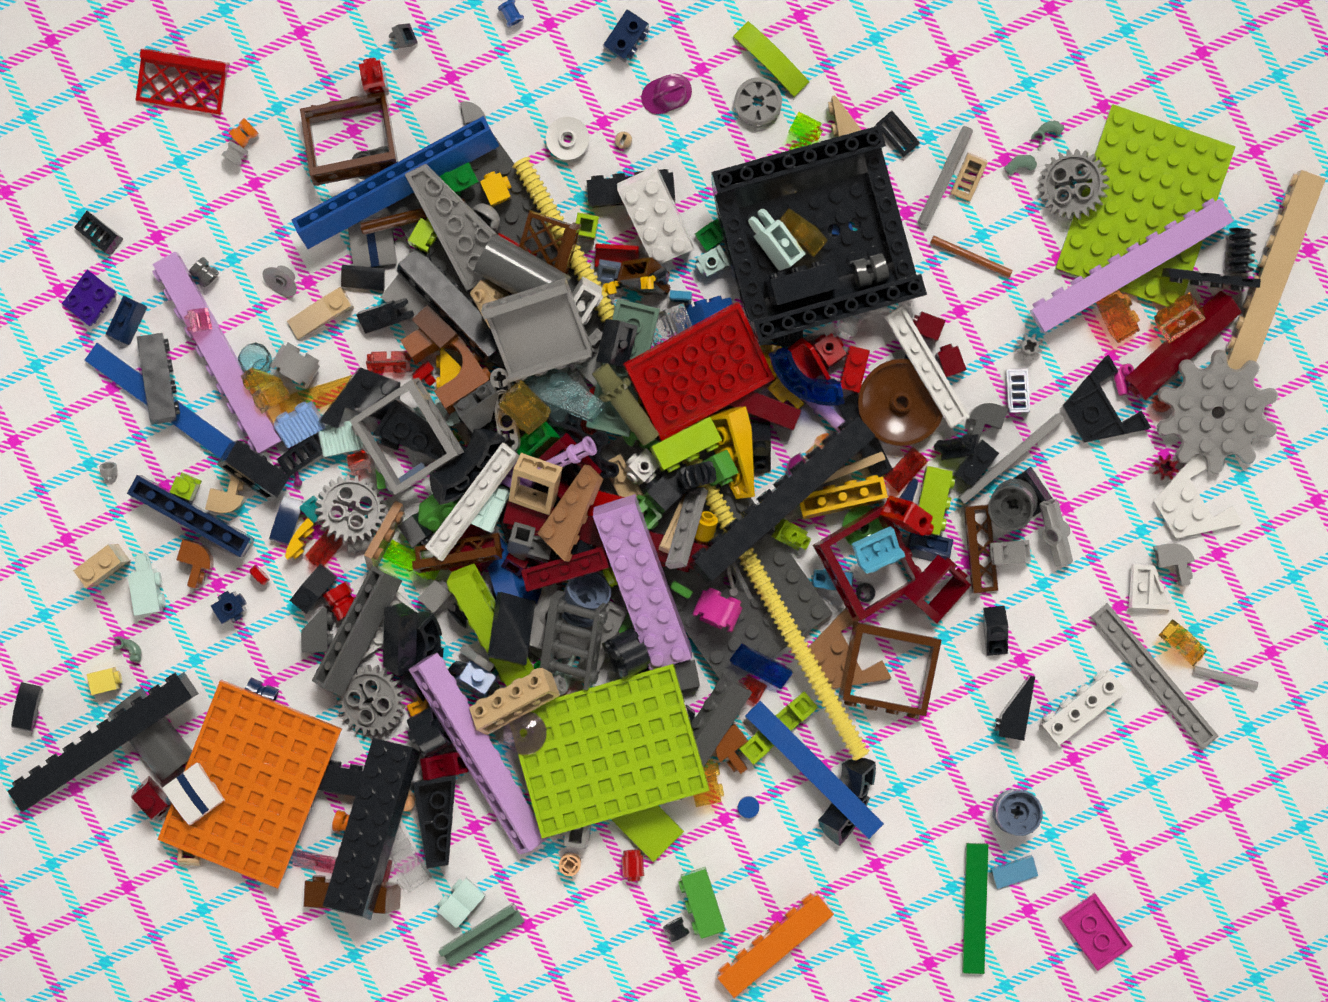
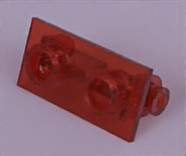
M387 351L371 352V354H367L366 366L369 371L377 374H383L384 372L403 374L411 371V357L406 351H391V359H387Z
M912 447L884 479L899 493L928 461Z
M329 529L324 532L305 554L309 561L317 567L319 564L325 566L343 545L341 537L334 541L335 534L327 536Z

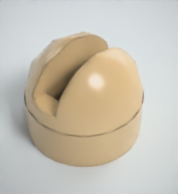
M619 132L615 137V144L620 149H628L632 144V137L628 132ZM623 135H626L627 137L624 141V144L621 145V139Z

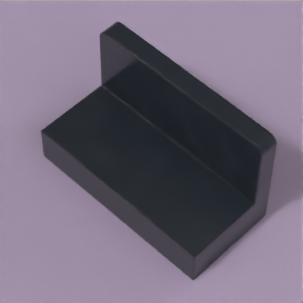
M606 319L596 361L624 368L623 364L630 360L638 326L619 320Z

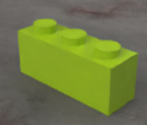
M708 417L652 446L650 450L661 472L667 469L669 473L680 467L679 462L686 459L689 463L700 457L698 455L699 452L706 449L708 453L718 448L717 443L722 439L713 421Z
M926 466L918 506L933 516L931 524L934 525V530L932 534L940 535L941 531H945L947 519L943 517L945 510L950 508L951 497H948L949 489L954 488L956 476H952L953 471Z

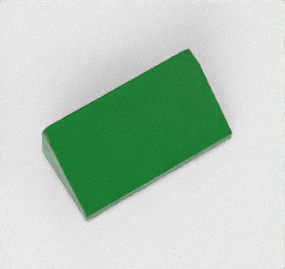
M541 419L520 438L521 445L517 453L518 455L523 453L539 458L560 437L544 419Z

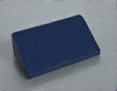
M123 295L106 335L130 345L147 310V306Z
M910 532L907 547L915 558L933 561L939 555L946 560L947 557L950 558L953 539L934 534L921 536Z

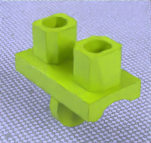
M784 518L775 526V532L771 536L797 551L800 547L806 550L811 542V538L806 536L808 533L806 530Z

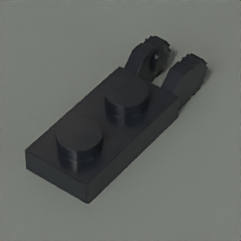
M403 298L360 311L356 316L365 334L400 323L413 317L415 314L413 310L400 313L398 308H402L409 303L407 298Z

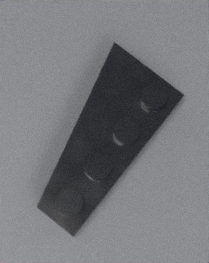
M1163 268L1162 277L1169 278V282L1182 283V280H1189V285L1203 286L1204 282L1210 283L1211 288L1223 289V285H1227L1233 291H1243L1244 288H1260L1261 279H1242L1240 276H1221L1220 274L1200 273L1199 271Z

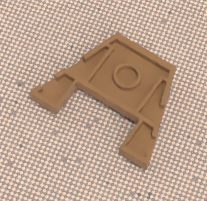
M846 607L808 646V648L812 649L811 654L815 655L814 659L818 660V666L821 665V671L825 672V678L828 677L829 680L827 682L832 684L831 689L841 687L849 647L841 631L853 625L854 622H859L852 620ZM882 660L864 670H861L857 662L852 685L887 680L891 676Z

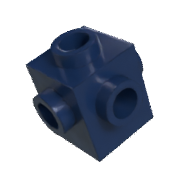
M236 591L222 593L217 597L219 601L211 605L221 624L230 620L233 623L244 617L242 613L247 610L245 607L247 604L241 593L237 594ZM229 603L232 604V610L229 609Z

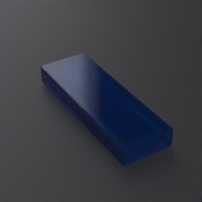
M741 643L729 659L733 665L779 689H782L793 674L792 669Z

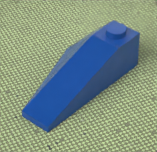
M500 536L501 547L504 549L502 559L494 560L487 568L496 596L497 592H504L536 601L535 604H537L542 591L541 588L527 592L522 574L518 577L501 566L509 552L507 550L508 545Z

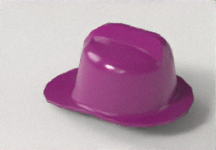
M675 73L663 76L645 86L641 95L642 104L646 110L653 114L667 113L682 107L690 100L692 87L689 80L683 75Z

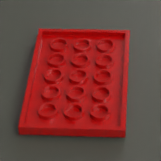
M739 302L731 304L623 364L650 418V422L659 433L658 438L660 441L673 436L775 379Z

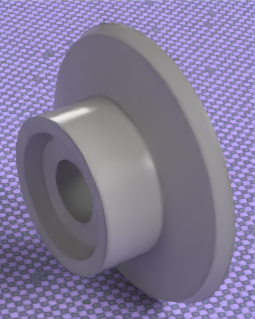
M282 265L277 268L269 267L264 269L262 273L263 279L274 292L287 297L295 295L297 287L294 281L295 274L292 270Z

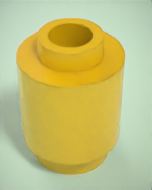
M705 511L701 514L694 538L699 544H708V541L715 534L718 518L713 513Z

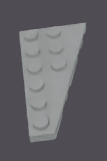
M427 164L407 172L405 176L466 291L474 288L480 280H486V278L475 273L473 270L486 245L496 233Z

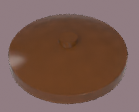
M895 359L880 364L867 375L861 385L858 396V409L861 420L875 434L876 438L884 443L895 446L919 443L928 438L937 429L943 418L942 413L909 359Z

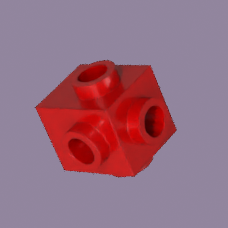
M824 333L814 340L816 344L813 347L826 369H829L845 358L847 353L842 348L844 344L838 336L834 337L832 333L826 336Z

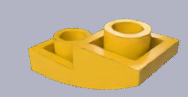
M309 518L301 524L290 540L285 553L287 560L292 557L296 560L304 553L302 548L306 544L301 538L304 537L306 539L315 531L313 527L316 525Z

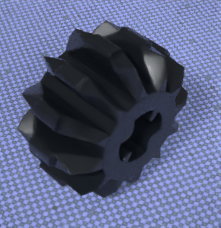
M711 461L683 467L678 471L679 480L684 489L709 484L717 479L716 470Z

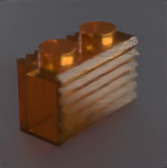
M1116 290L1095 303L1109 334L1117 343L1140 331L1137 324L1140 319L1134 310L1131 311L1129 306L1132 305V302L1126 293L1123 295L1119 290Z

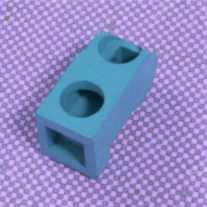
M814 569L812 579L814 587L836 590L826 570ZM844 572L850 585L853 587L854 572Z

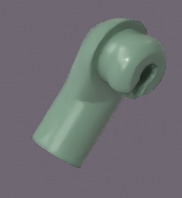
M1017 155L1004 167V170L1010 176L1019 167L1032 171L1037 167V162L1031 155Z

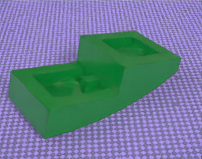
M718 218L695 233V236L706 252L724 241Z

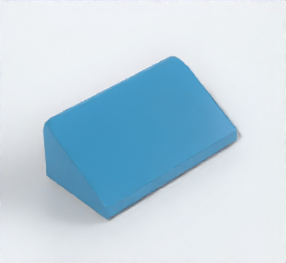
M1032 855L990 868L997 889L1038 876Z

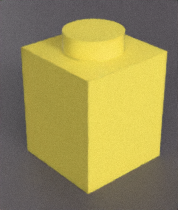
M116 667L86 674L91 695L121 688L122 676L120 671L116 670Z

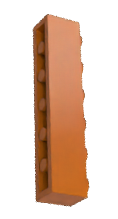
M817 892L813 895L812 893L807 894L801 900L802 904L797 909L795 907L789 909L784 914L786 916L785 919L780 923L778 920L768 927L769 932L764 936L758 935L751 942L753 945L749 949L743 948L734 956L736 959L731 964L726 962L718 969L720 972L717 975L718 980L734 998L834 915V912Z

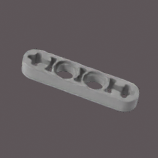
M497 368L491 373L490 382L497 392L498 398L503 393L509 396V403L506 406L500 405L497 398L494 408L497 432L506 438V442L508 441V434L503 435V431L514 430V433H510V439L515 441L511 448L516 452L521 445L513 383H508L506 369ZM499 372L502 375H506V379L502 383L503 387L508 386V390L497 391V387L501 388V382L496 381ZM505 415H509L513 420L512 425L508 428L504 427L501 423Z

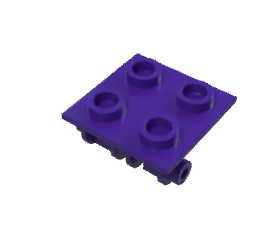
M87 269L62 302V305L88 326H92L93 323H97L96 321L101 315L100 312L104 313L102 309L104 307L108 308L106 304H109L116 297L117 291L109 287Z

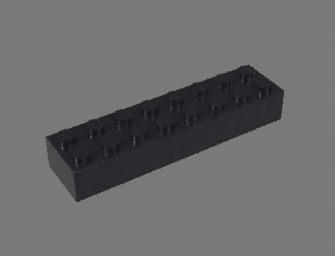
M377 738L372 739L324 899V907L371 920L420 756V752L413 747Z

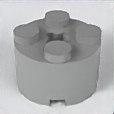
M287 342L286 346L282 344L269 367L274 369L278 366L277 371L298 384L304 381L302 386L308 388L320 367L318 365L320 360L308 353L302 356L299 354L301 349Z

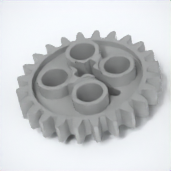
M1069 149L1066 152V156L1059 152V159L1056 160L1051 157L1053 164H1045L1048 171L1041 172L1045 179L1038 180L1044 186L1038 189L1040 193L1045 194L1041 197V200L1043 202L1048 201L1045 206L1048 209L1052 208L1051 212L1054 215L1059 212V217L1062 219L1066 214L1069 220H1072L1074 214L1079 220L1081 219V213L1089 217L1088 210L1092 209L1096 212L1095 205H1103L1100 198L1107 197L1103 190L1110 188L1104 183L1110 180L1107 175H1103L1107 172V169L1101 167L1103 163L1100 160L1095 162L1096 156L1094 154L1088 158L1089 153L1086 150L1082 155L1078 149L1075 150L1074 155H1072ZM1087 167V173L1084 176H1079V170ZM1061 172H1066V177L1063 180L1058 181V174ZM1090 179L1093 180L1091 183H1084L1089 181ZM1073 181H1076L1075 188L1072 189L1070 186L1073 185ZM1056 186H1064L1058 188L1057 190L1055 189ZM1090 188V194L1087 197H1082V191ZM1063 193H1069V198L1066 201L1061 202V195Z
M347 474L346 479L343 481L338 476L337 483L331 479L329 482L330 487L323 486L325 493L319 492L318 497L321 500H317L315 505L320 508L315 510V514L321 516L317 518V522H324L321 530L328 528L327 536L335 534L334 541L341 537L343 544L346 543L347 539H350L352 545H354L358 538L363 543L364 536L371 539V532L376 534L378 531L376 526H381L382 521L380 519H384L386 516L385 513L380 512L386 508V505L380 504L383 502L384 497H377L380 489L373 491L374 483L366 485L367 478L360 482L358 481V475L355 476L354 480H351L349 474ZM347 492L350 498L343 499L340 493ZM365 501L369 503L370 508H362L360 502ZM349 507H353L352 512L347 511ZM331 511H339L341 517H333ZM358 520L361 526L354 527L350 521Z
M370 664L365 666V670L362 666L358 667L343 695L340 696L342 699L336 701L337 704L342 705L338 712H345L342 720H350L348 727L355 724V732L363 728V735L367 734L369 730L372 735L377 734V731L382 734L385 732V728L390 730L393 728L392 724L395 725L399 722L396 717L403 716L399 709L406 707V705L401 703L402 700L406 699V696L400 695L404 688L397 687L400 680H392L395 675L394 673L386 675L387 668L380 672L379 665L375 666L373 670ZM371 680L376 682L377 690L371 688ZM354 692H357L359 694V702L354 699ZM371 697L374 699L372 703L369 702ZM383 698L388 700L389 708L383 706ZM366 710L372 713V720L366 717Z

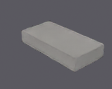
M464 644L459 650L460 653L487 671H491L494 667L493 663Z

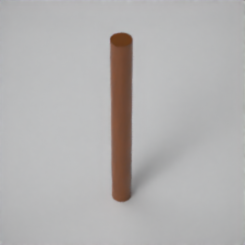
M933 235L931 239V244L1010 278L1013 270Z

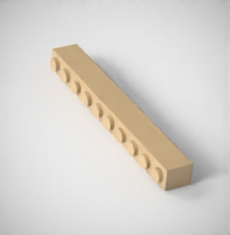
M1300 170L1297 174H1293L1290 179L1289 186H1291L1289 194H1285L1281 206L1284 208L1281 215L1278 214L1273 226L1276 227L1274 234H1270L1266 242V247H1268L1267 253L1261 256L1258 267H1260L1259 274L1253 277L1261 279L1260 288H1253L1251 295L1246 296L1242 306L1245 308L1243 316H1239L1235 324V328H1237L1235 337L1231 336L1227 348L1230 349L1227 355V362L1232 369H1240L1249 360L1257 362L1325 183V178Z

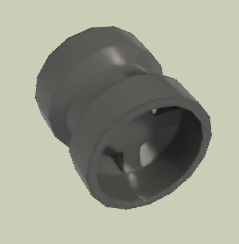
M205 257L200 258L189 270L193 277L198 276L199 283L203 287L208 286L219 274L216 268L208 266L209 261Z

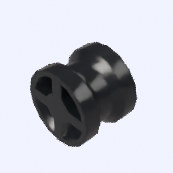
M682 917L676 918L663 926V929L670 935L669 940L671 943L690 933L688 928L684 927Z

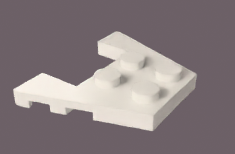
M1202 454L1194 455L1189 462L1184 464L1175 477L1170 480L1153 500L1174 538L1243 523L1233 506L1213 517L1190 479L1207 469V462Z

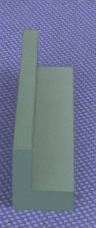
M513 902L440 947L438 952L441 957L444 956L452 967L522 924L525 920Z

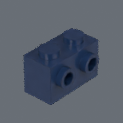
M626 9L604 42L603 48L623 62H626L628 58L631 60L638 50L636 48L640 40L643 42L650 32L648 30L649 23Z

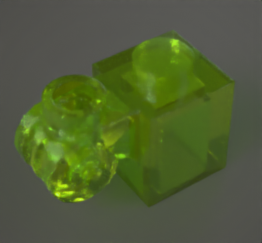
M798 112L788 133L798 138L799 143L792 144L789 150L810 145L813 140L818 142L823 132L820 129L822 123Z

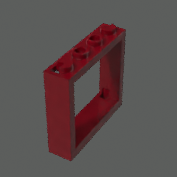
M884 506L873 508L812 545L853 621H862L903 596V593L922 573L919 566L915 565L912 560L913 554L911 550L904 545L901 531L891 521L879 515ZM878 518L883 529L890 526L894 529L899 547L905 553V557L901 558L900 561L911 581L863 609L830 546Z

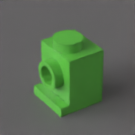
M642 495L636 496L642 513L644 512L643 516L648 530L655 528L662 514L647 497Z

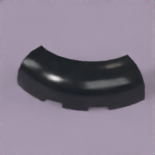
M474 429L464 453L446 468L430 473L431 491L436 501L443 505L461 498L502 442L505 443L506 438L491 430Z
M422 611L417 613L416 664L435 653H438L443 658L444 648L441 647L440 638L442 631L432 612ZM403 674L399 679V685L411 696L424 702L426 698L412 674Z
M860 758L856 761L852 759L847 760L842 764L841 781L867 806L870 799L867 796L870 785H874L876 762L867 758ZM832 802L825 813L818 819L819 826L824 834L839 846L856 827Z

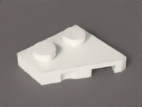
M1131 564L1129 608L1172 610V605L1168 602L1164 593L1165 589L1159 580V574L1155 565Z

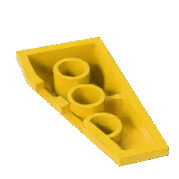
M746 406L715 412L701 419L700 421L710 417L722 439L717 443L719 447L714 449L715 454L728 450L739 472L732 476L733 481L728 483L736 499L754 497L752 427Z

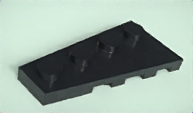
M398 398L394 400L373 433L375 436L383 437L390 442L410 448V450L423 453L435 460L447 454L426 418ZM458 442L464 451L466 447ZM459 456L453 459L452 461L448 462L447 464H452L456 459L459 458Z

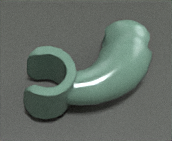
M1048 121L1032 134L1031 140L1036 134H1039L1042 137V140L1039 142L1041 144L1045 140L1044 134L1046 132H1054L1056 135H1060L1065 127L1059 121Z
M122 636L114 637V639H120L122 643L120 647L113 646L114 649L127 647L130 653V661H141L142 651L137 643Z

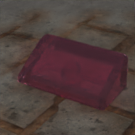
M295 850L292 854L293 866L327 873L333 872L337 857Z

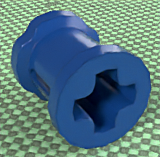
M508 0L498 6V10L502 11L507 20V27H511L524 19V16L520 15L515 6V0Z

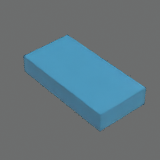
M670 290L669 298L671 302L690 303L692 301V292Z

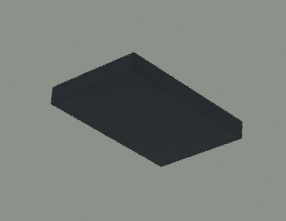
M497 592L488 657L521 666L527 664L536 601L504 592Z

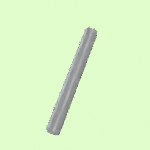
M967 126L962 127L918 219V223L921 225H929L968 144L973 130Z

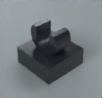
M410 23L398 24L391 28L393 32L389 34V38L395 37L397 44L393 45L394 49L412 47L418 43Z

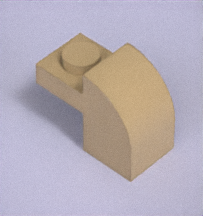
M231 475L227 492L210 488L205 509L218 513H231L238 510L247 498L246 496L239 495V491H243L245 484Z

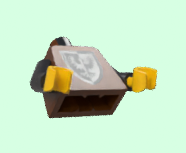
M652 257L622 261L618 278L603 284L605 288L604 293L608 295L616 294V288L620 289L627 286L642 295L659 293L665 296L671 288L668 284L670 273Z

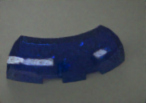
M785 347L769 353L775 374L781 383L794 395L804 401L806 400L818 405L833 406L845 404L839 381L834 378L827 381L826 379H815L804 375L795 364L791 351Z

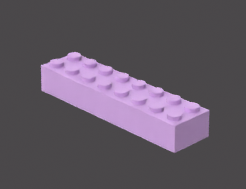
M636 494L594 507L593 518L634 629L639 635V642H644L649 653V669L653 670L692 659L690 642Z

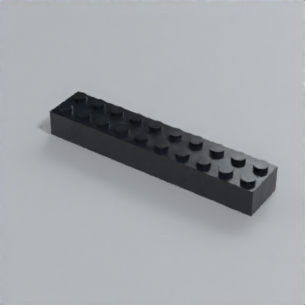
M859 416L854 419L850 417L837 427L840 431L837 433L834 431L821 441L823 446L814 447L805 455L807 458L805 462L802 460L797 462L789 469L791 472L789 476L786 474L781 476L772 484L775 487L772 491L770 489L764 491L757 498L758 503L756 505L752 503L740 513L742 517L739 520L735 518L724 527L726 531L723 534L718 533L708 541L710 546L706 549L704 547L700 548L691 556L693 561L689 564L706 583L712 582L876 437Z

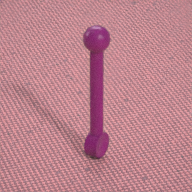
M293 453L292 457L296 461L295 453ZM297 471L296 473H294V485L296 487H300L302 485V480L299 479V473Z

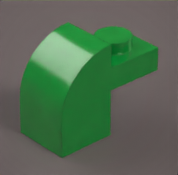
M469 162L439 176L458 196L461 195L460 192L479 183Z

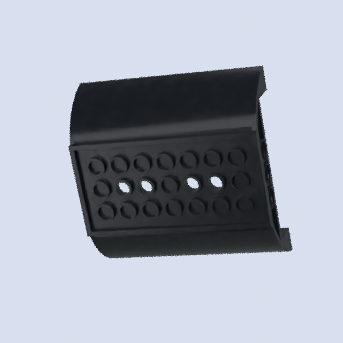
M880 125L711 172L713 196L720 229L740 300L752 331L759 343L927 295L922 274L917 275L882 152V148L886 144ZM765 209L774 221L780 220L783 222L791 235L797 238L798 244L805 252V255L791 267L781 271L790 274L791 268L802 265L811 268V263L827 259L828 263L834 262L841 287L772 306L765 280L770 279V274L781 271L776 268L753 237L756 233L751 228L748 220L754 216L765 227L758 216V211ZM853 218L857 219L860 223L857 231L851 230L848 225L849 221ZM831 224H835L839 228V234L836 237H832L828 233V227ZM882 253L887 263L889 280L881 283L873 281L870 286L858 288L852 271V261L863 258L868 261L870 256Z

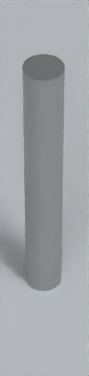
M1194 666L1193 674L1253 690L1258 688L1257 681L1199 666Z

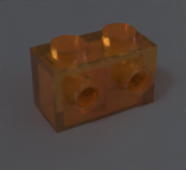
M1190 292L1178 297L1173 304L1167 308L1160 309L1154 316L1158 330L1169 343L1206 319L1202 306Z

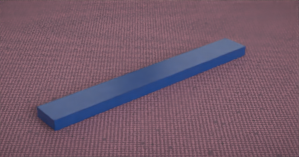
M96 343L85 358V361L147 405L143 375L105 347ZM178 401L180 414L176 415L177 421L170 423L221 458L229 443L234 441Z
M761 701L745 715L868 839L884 825Z

